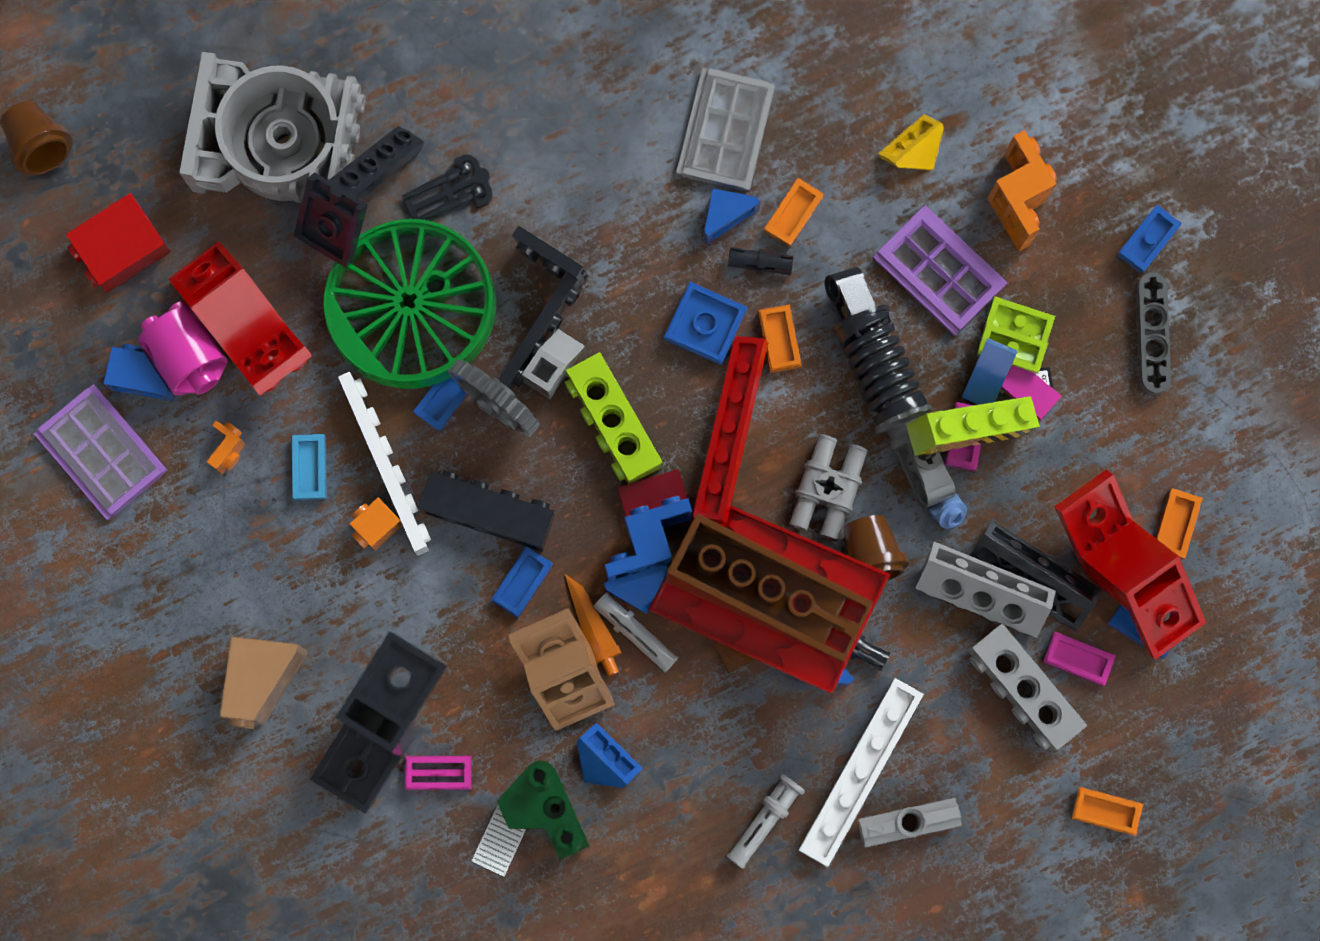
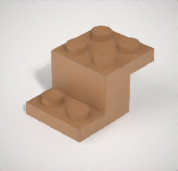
M569 608L508 635L512 647L524 665L531 693L555 731L615 705L610 691L600 676L593 650Z

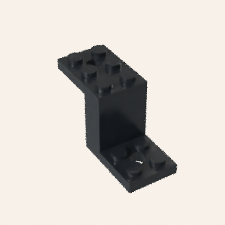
M389 631L335 718L343 722L344 725L310 780L364 814H367L418 733L419 729L412 724L448 666ZM399 668L407 669L410 673V681L404 687H396L391 681L393 672ZM354 759H360L365 765L364 774L358 778L350 777L347 772L349 762Z

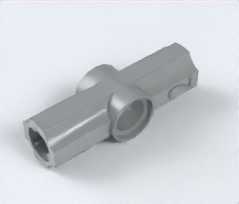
M955 798L858 819L864 848L962 826L961 815ZM907 813L913 814L918 820V826L913 832L906 831L901 824L902 817Z

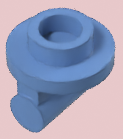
M955 493L953 498L937 503L929 508L928 512L941 527L949 529L959 526L964 521L967 507L957 493Z

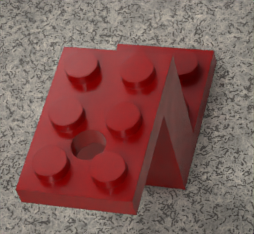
M220 241L169 278V281L259 396L264 392L275 389L280 384L281 379L291 372L300 370L307 360L312 357L247 272Z
M1107 469L1054 506L1084 574L1129 611L1145 650L1150 657L1156 660L1206 624L1180 557L1133 521L1115 476ZM1097 508L1096 515L1089 519L1092 511ZM1170 613V617L1163 622L1165 616Z

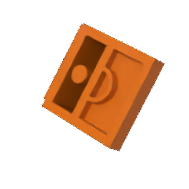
M1025 130L1013 136L1004 153V157L1013 172L996 180L987 198L1018 252L1029 247L1040 230V221L1033 209L1045 203L1057 185L1055 171L1050 164L1045 165L1039 155L1041 151L1037 141L1033 137L1029 138Z

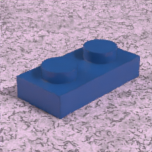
M1156 205L1117 256L1143 274L1182 223Z

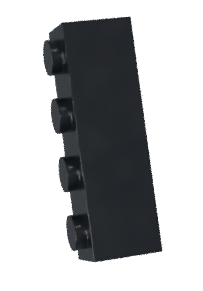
M440 470L439 474L430 472L418 507L422 514L541 552L544 551L555 517L554 510L549 509L550 504L537 499H532L531 503L519 500V494L505 489H501V492L497 493L488 490L489 485L473 479L470 480V483L457 480V474L446 470Z

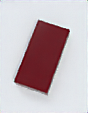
M679 469L617 487L626 517L631 516L629 511L641 506H648L650 510L662 506L661 501L671 497L679 496L680 500L688 498Z

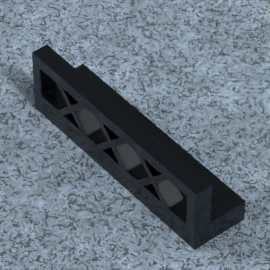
M993 520L969 555L983 561L977 556L985 547L996 554L998 561L997 563L989 564L1006 571V568L1017 567L1023 571L1026 579L1055 590L1053 605L1049 615L1075 632L1096 605L1102 591L1101 588ZM1073 603L1083 610L1075 619L1063 611L1062 604Z

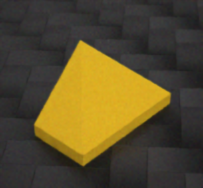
M923 114L878 154L881 159L898 168L934 170L944 126L941 122Z

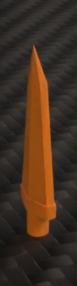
M565 574L581 630L593 650L597 665L602 663L607 677L619 673L613 658L621 654L619 646L615 643L598 611L593 608L594 605L584 587Z

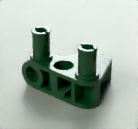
M536 761L530 764L497 800L509 829H546L559 860L590 847L555 768L547 761ZM558 804L560 806L559 812L553 813L550 809L551 806Z

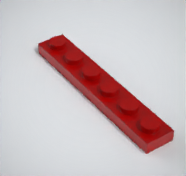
M735 336L693 512L694 518L698 513L715 523L727 524L768 347V342L764 338Z

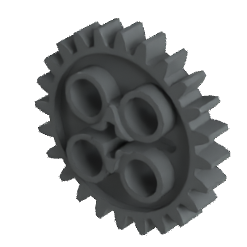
M457 359L448 370V374L456 381L458 387L474 399L473 402L492 419L496 417L506 427L513 431L517 430L526 437H531L540 426V423L530 410L514 397L515 394L497 378H490L478 367H472L461 359Z

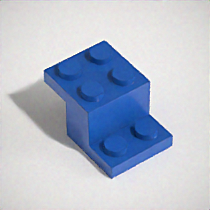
M675 496L661 501L662 506L649 510L648 506H641L629 511L631 516L625 517V527L634 556L630 557L629 553L626 552L610 557V563L605 564L608 581L666 564L667 567L671 566L672 556L663 529L691 520L692 509L688 498L680 500L679 496Z

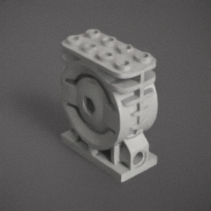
M202 52L179 174L192 192L205 194L206 190L227 193L241 183L262 197L276 201L294 200L297 203H301L306 181L310 175L315 172L329 180L355 160V155L351 154L353 143H358L360 136V125L357 124L358 113H363L365 107V95L361 94V85L357 83L354 76H347L346 80H340L336 74L329 73L327 78L320 77L318 72L310 71L308 74L288 66H268L250 72L243 62L218 59L215 53ZM278 94L276 105L272 106L274 97ZM309 97L313 99L311 111L320 119L325 130V146L318 157L321 136L316 122L306 111ZM252 121L253 123L248 135L249 148L256 162L264 169L263 175H260L259 171L251 164L246 153L245 139ZM281 135H291V138L287 143H277V140ZM215 140H217L222 153L213 152Z

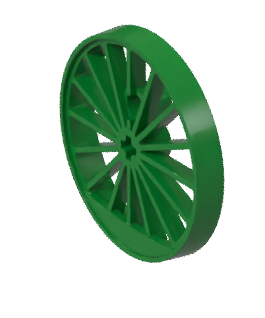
M401 219L380 224L362 233L358 240L353 262L346 268L336 262L334 263L326 282L324 313L331 339L337 351L355 371L381 385L402 389L423 388L450 379L451 375L448 374V370L457 359L470 364L479 355L494 325L496 292L487 265L475 248L464 237L454 230L435 222L420 219ZM419 235L408 286L398 236ZM426 235L444 240V244L417 283ZM393 238L403 287L399 285L372 246ZM452 245L468 256L445 273L436 270ZM366 250H369L398 291L352 264ZM471 264H474L482 277V281L452 288L449 280ZM350 270L391 296L342 289L340 285L345 274ZM439 280L445 283L442 291L433 293L428 291L430 284L434 281ZM482 289L485 291V305L483 309L443 304L452 296ZM337 296L384 302L386 304L343 313L337 303ZM410 300L412 303H415V307L410 309L405 303ZM428 309L482 317L476 334L471 336ZM387 312L358 333L355 332L349 323L350 320ZM423 316H427L470 343L457 357L452 358ZM393 319L373 351L370 352L362 340ZM419 320L443 352L449 361L447 364L427 371L416 321ZM402 321L393 371L389 373L377 360V357ZM411 322L422 372L419 374L400 375L399 371L408 324Z

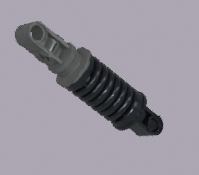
M852 267L826 276L824 280L825 291L840 320L832 328V332L837 336L840 346L845 349L844 355L849 359L850 369L854 370L853 376L859 382L858 388L864 393V402L869 404L868 411L874 416L872 418L876 434L888 433L890 436L889 438L892 441L890 447L892 451H896L902 469L912 488L913 496L920 507L927 508L955 496V485L947 472L940 452L919 456L914 455L906 424L930 413L932 407L928 404L923 391L918 390L913 393V391L919 388L920 384L916 379L910 380L915 376L914 370L912 368L905 369L910 365L909 358L902 357L905 354L904 347L897 346L900 343L899 336H888L895 330L894 324L890 323L892 321L889 317L890 310L888 305H875L867 287L865 276L858 267Z

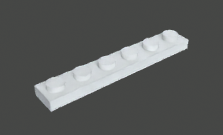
M350 372L343 374L338 378L414 552L417 556L428 552L429 549L426 542L431 541L430 535L424 522L418 525L413 513L418 511V508L411 493L405 496L400 484L406 481L399 465L392 467L388 455L392 454L393 451L386 436L379 437L375 426L380 425V421L374 408L367 409L363 397L368 396L361 378L354 380Z
M896 678L893 679L800 846V852L826 867L829 866L923 697V693Z

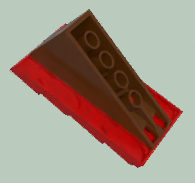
M731 506L727 524L715 523L697 513L649 611L815 688L832 694L891 574Z

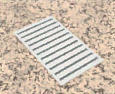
M497 805L472 862L505 876L526 829H509Z

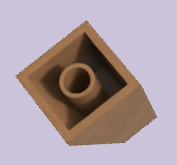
M231 637L220 717L228 719L229 725L236 728L254 729L255 724L264 725L305 660L307 650L298 644Z

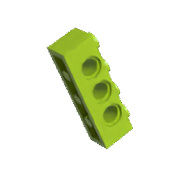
M599 352L567 369L568 380L564 382L573 399L578 396L584 407L580 409V412L587 425L594 424L599 432V435L595 438L603 453L605 454L609 451L615 462L611 464V467L619 481L625 479L627 484L634 483L663 468L660 456L601 353ZM601 387L605 391L603 398L592 400L588 397L587 392L590 388ZM608 414H616L621 419L620 424L614 428L605 426L602 421ZM630 441L635 444L637 449L631 455H623L618 450L619 445L622 442Z

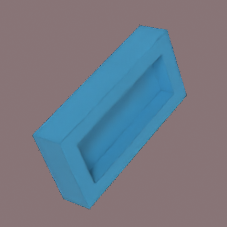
M325 434L292 435L294 501L327 500Z

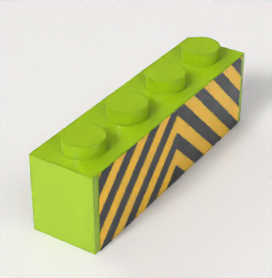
M1029 396L927 413L906 424L914 455L919 456L1014 439L1040 427L1032 398Z

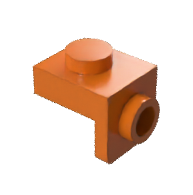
M215 420L212 426L225 436V439L210 456L207 463L223 475L226 469L230 471L236 466L241 458L239 453L246 444L239 438L242 432L228 421L223 426Z

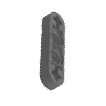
M1150 272L1142 276L1136 285L1139 384L1143 392L1151 396H1157L1162 394L1171 383L1168 285L1166 279L1161 274ZM1149 281H1153V285L1159 287L1153 295L1154 303L1144 305V302L1148 303L1151 299L1150 290L1145 289L1144 286ZM1151 310L1159 313L1161 317L1160 325L1155 327L1148 325L1144 318L1145 313ZM1154 341L1161 345L1162 354L1160 357L1155 358L1147 354L1145 348L1148 342ZM1163 363V366L1159 365L1156 368V376L1158 379H1162L1163 382L1157 388H1154V384L1148 382L1147 379L1153 375V365Z

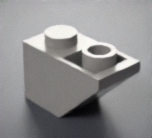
M558 329L539 348L522 373L523 382L548 399H551L567 376L566 370L573 367L585 346Z

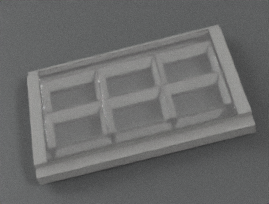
M702 68L676 175L749 192L775 85L766 81L715 69Z

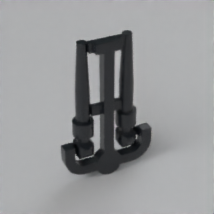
M462 155L454 159L459 168L455 169L453 167L445 171V174L402 195V198L412 219L428 220L460 205L465 206L471 203L472 199H475L476 205L480 209L488 205L493 197L489 184V171L481 168L474 156ZM471 163L475 169L474 176L449 187L448 181L453 182L459 179L460 175L466 176L472 172L469 164ZM475 184L483 185L486 191V195L484 198H482L483 190L480 186H475L471 188V191L468 193L465 191L458 194L457 198H455L453 195ZM442 185L443 191L416 204H412L410 198ZM448 197V202L418 216L417 211Z

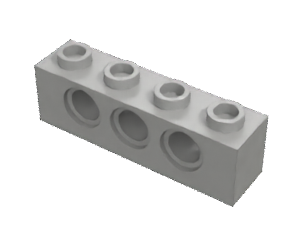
M936 542L933 543L915 588L929 596L950 602L958 608L967 609L984 616L990 621L1003 623L1020 633L1029 634L1036 638L1052 609L1055 590Z
M1003 623L968 650L972 655L969 658L972 665L981 674L984 671L993 681L990 684L992 689L1001 699L1006 697L1014 706L1011 709L1012 713L1023 725L1026 723L1030 725L1035 731L1032 735L1034 740L1043 750L1049 748L1051 752L1058 751L1087 726ZM998 656H1005L1010 660L1011 669L1008 673H1002L997 669L996 659ZM1020 681L1030 684L1032 695L1029 699L1022 698L1018 694L1017 685ZM1041 707H1048L1052 711L1053 720L1050 724H1044L1040 721L1038 712Z

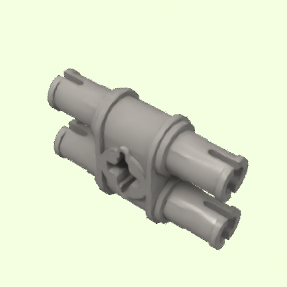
M820 434L811 460H807L804 463L805 470L799 488L794 492L797 502L789 526L801 531H807L815 506L821 504L826 506L828 511L820 536L837 542L846 515L853 513L852 505L858 487L863 483L860 473L868 450L861 446L850 444L842 469L835 471L829 467L837 439ZM827 481L833 482V488L837 491L832 490L830 495L823 493L824 487L820 486V484L826 485Z

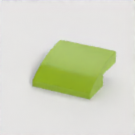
M994 297L977 354H981L985 342L989 338L1017 350L1012 366L1038 374L1047 349V341L1055 316Z

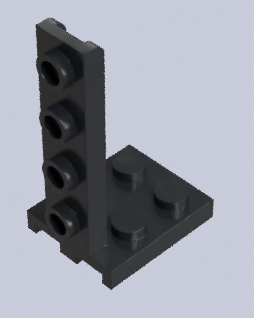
M398 125L329 180L314 172L306 181L294 237L345 268L349 266L354 259L368 206L361 199L417 155L423 147L424 140Z
M519 225L512 235L517 243L515 248L520 251L521 255L534 263L537 259L543 261L542 265L546 267V270L562 281L500 375V382L511 391L514 386L520 387L523 384L522 373L539 348L544 344L543 342L550 332L554 334L558 330L564 319L561 314L567 305L572 307L581 294V291L578 289L579 286H583L589 277L582 265Z

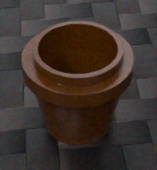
M32 101L17 103L10 107L1 117L0 125L10 148V160L18 172L25 175L45 174L60 166L67 158L73 143L71 135L64 126L56 124L37 103Z
M884 515L867 516L844 525L845 555L891 574L888 581L904 573V569L909 565L907 554L901 551Z

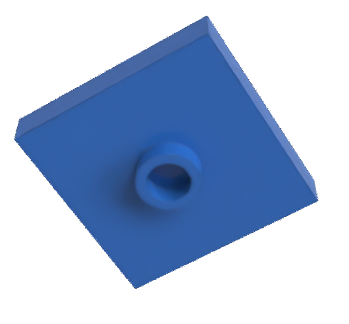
M689 282L663 340L722 366L748 307Z

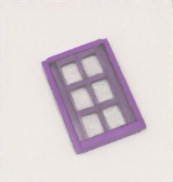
M926 205L872 258L954 336L1008 283Z
M94 384L84 390L34 433L106 520L117 515L168 471Z

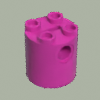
M185 301L175 303L169 308L167 313L159 318L154 315L141 323L140 327L143 331L138 338V342L173 395L181 396L188 393L200 395L209 391L218 383L228 360L205 325Z

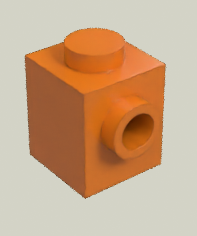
M379 497L369 506L364 504L359 507L352 515L354 520L350 523L355 530L351 536L364 549L370 545L374 551L381 547L403 526L400 519Z

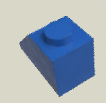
M123 344L122 348L112 347L103 383L112 391L173 402V393L148 356L142 352V348L129 344Z

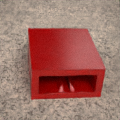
M131 193L66 234L72 243L67 246L68 250L77 262L83 260L88 267V270L84 272L87 279L94 288L100 286L106 293L171 252Z

